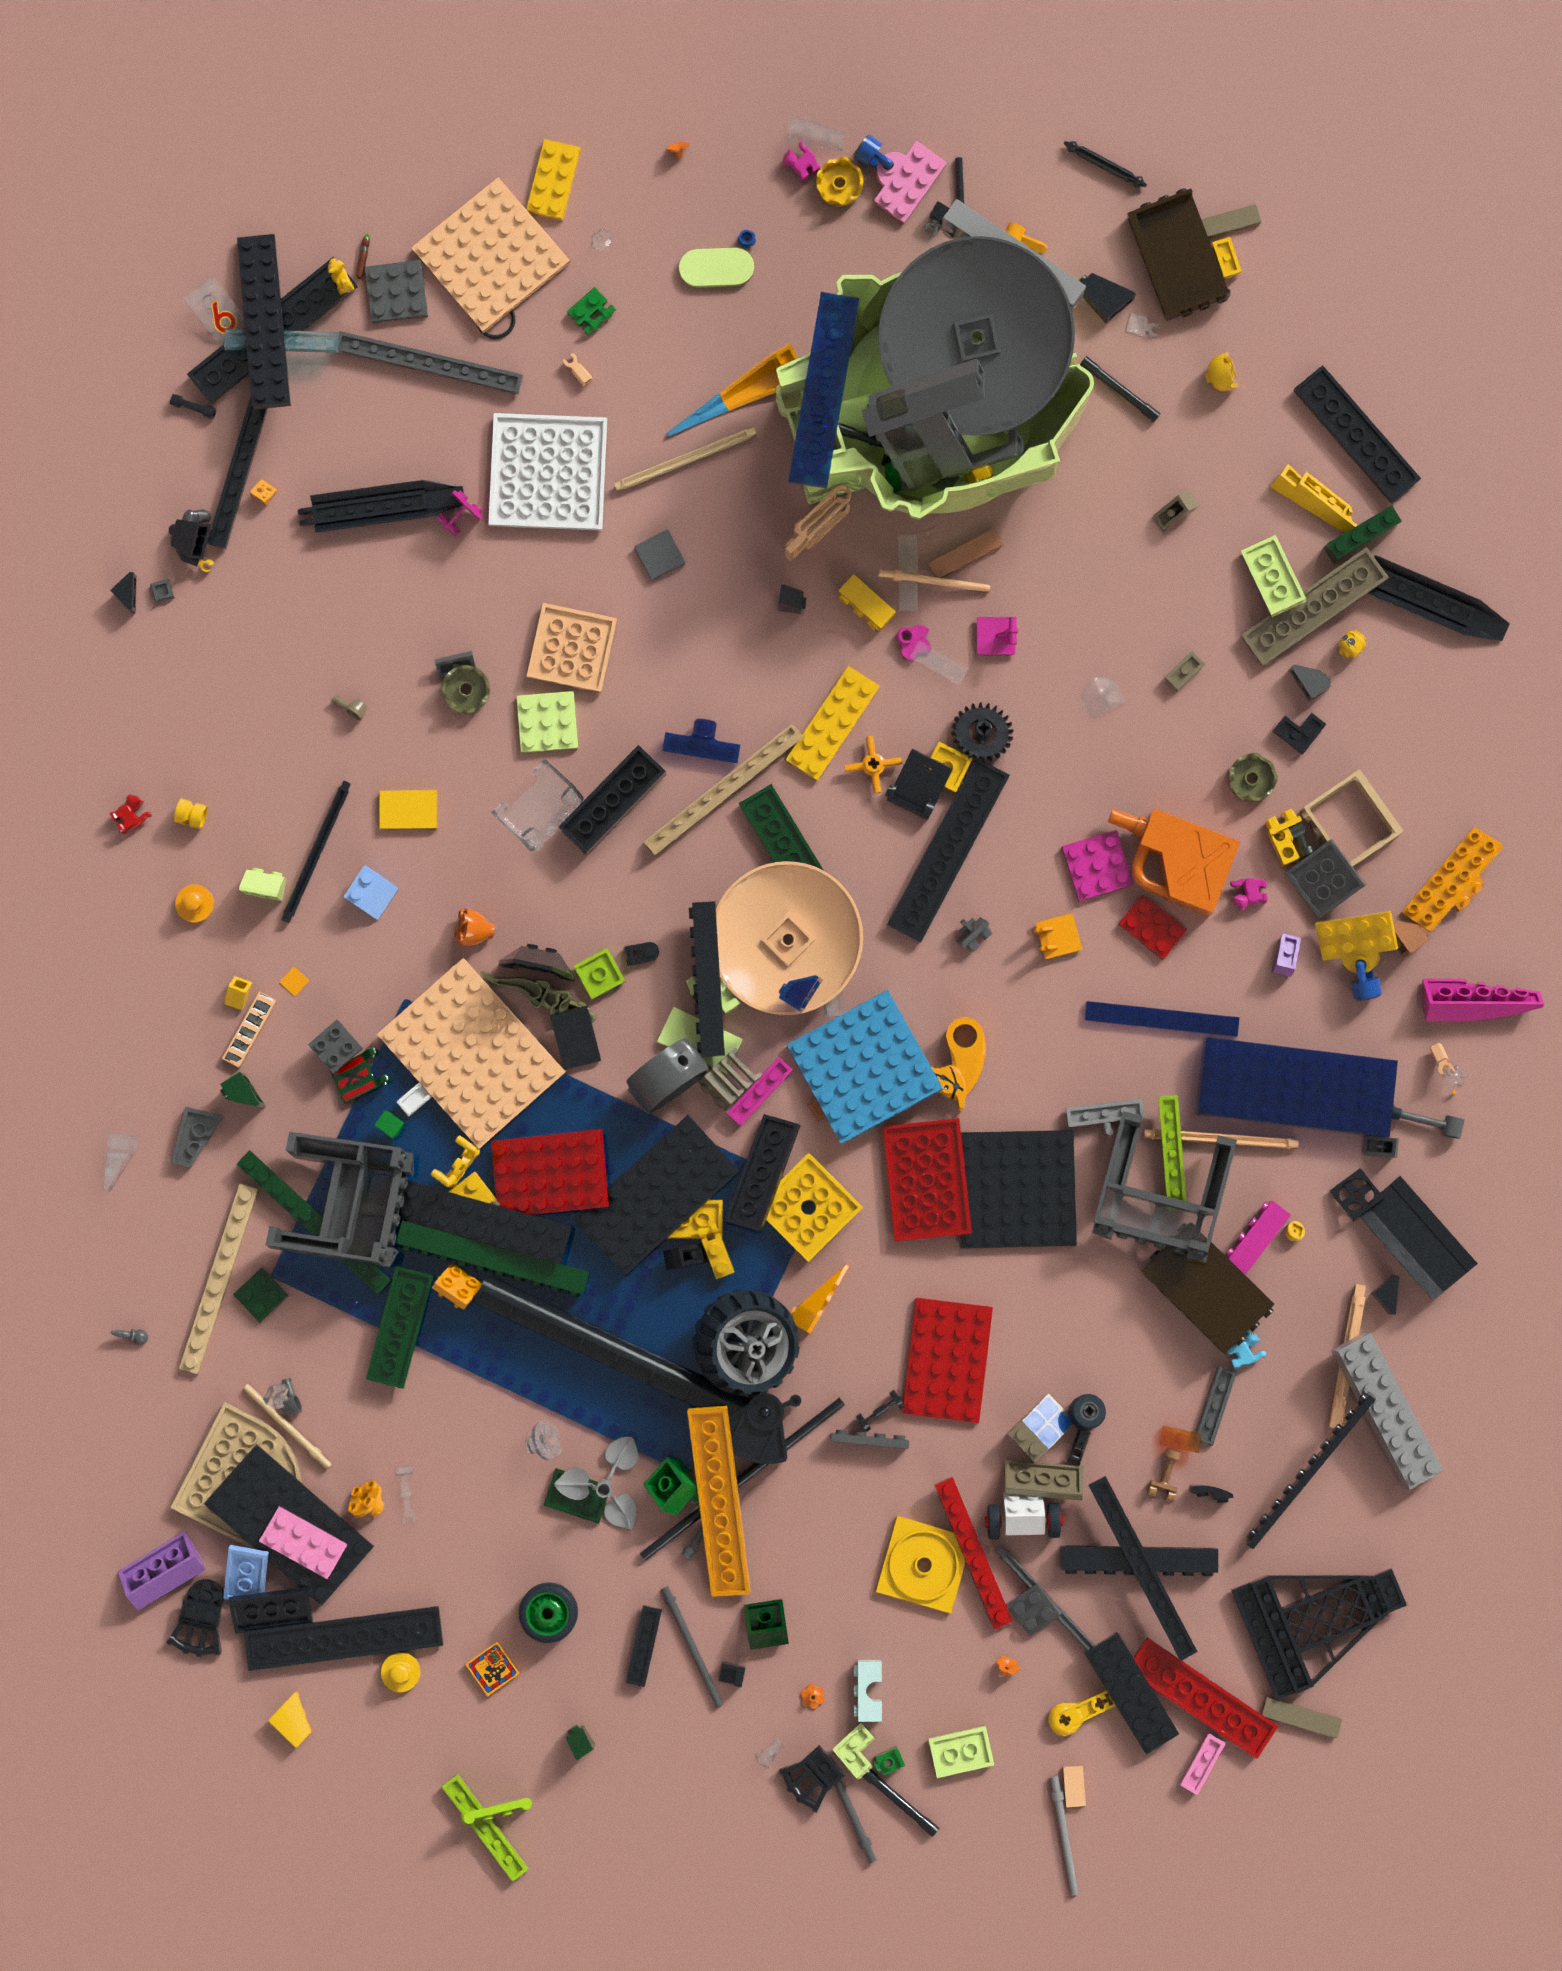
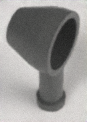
M291 1378L282 1380L281 1382L284 1384L288 1397L281 1403L283 1413L298 1414L302 1412V1405L298 1396L294 1393Z

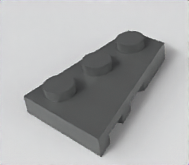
M185 1107L171 1163L191 1168L224 1116Z

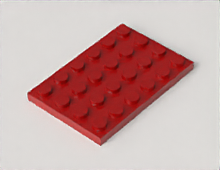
M960 1118L883 1126L895 1242L972 1234Z
M602 1129L491 1141L496 1199L500 1203V1207L529 1215L609 1207Z
M916 1298L903 1400L905 1406L902 1408V1414L979 1423L993 1307Z

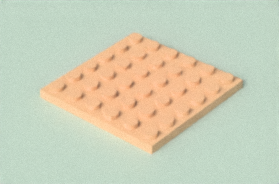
M496 178L411 247L412 251L483 333L570 263L567 256L499 178Z

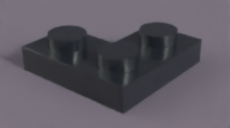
M1311 713L1299 727L1288 717L1284 716L1272 732L1303 755L1326 726V723Z

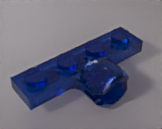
M700 718L694 721L693 733L690 736L665 732L662 751L738 764L741 744L716 740V722Z

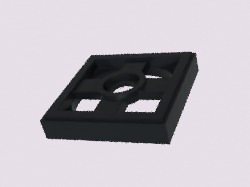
M1361 1168L1329 1190L1330 1194L1353 1222L1384 1200L1383 1195ZM1354 1179H1361L1366 1184L1361 1188H1356L1352 1181ZM1345 1187L1349 1192V1196L1342 1201L1340 1199V1190ZM1372 1190L1374 1197L1369 1205L1365 1200V1194ZM1355 1192H1359L1361 1196L1360 1198L1355 1199L1353 1197V1194ZM1356 1203L1361 1206L1362 1210H1352L1347 1207Z

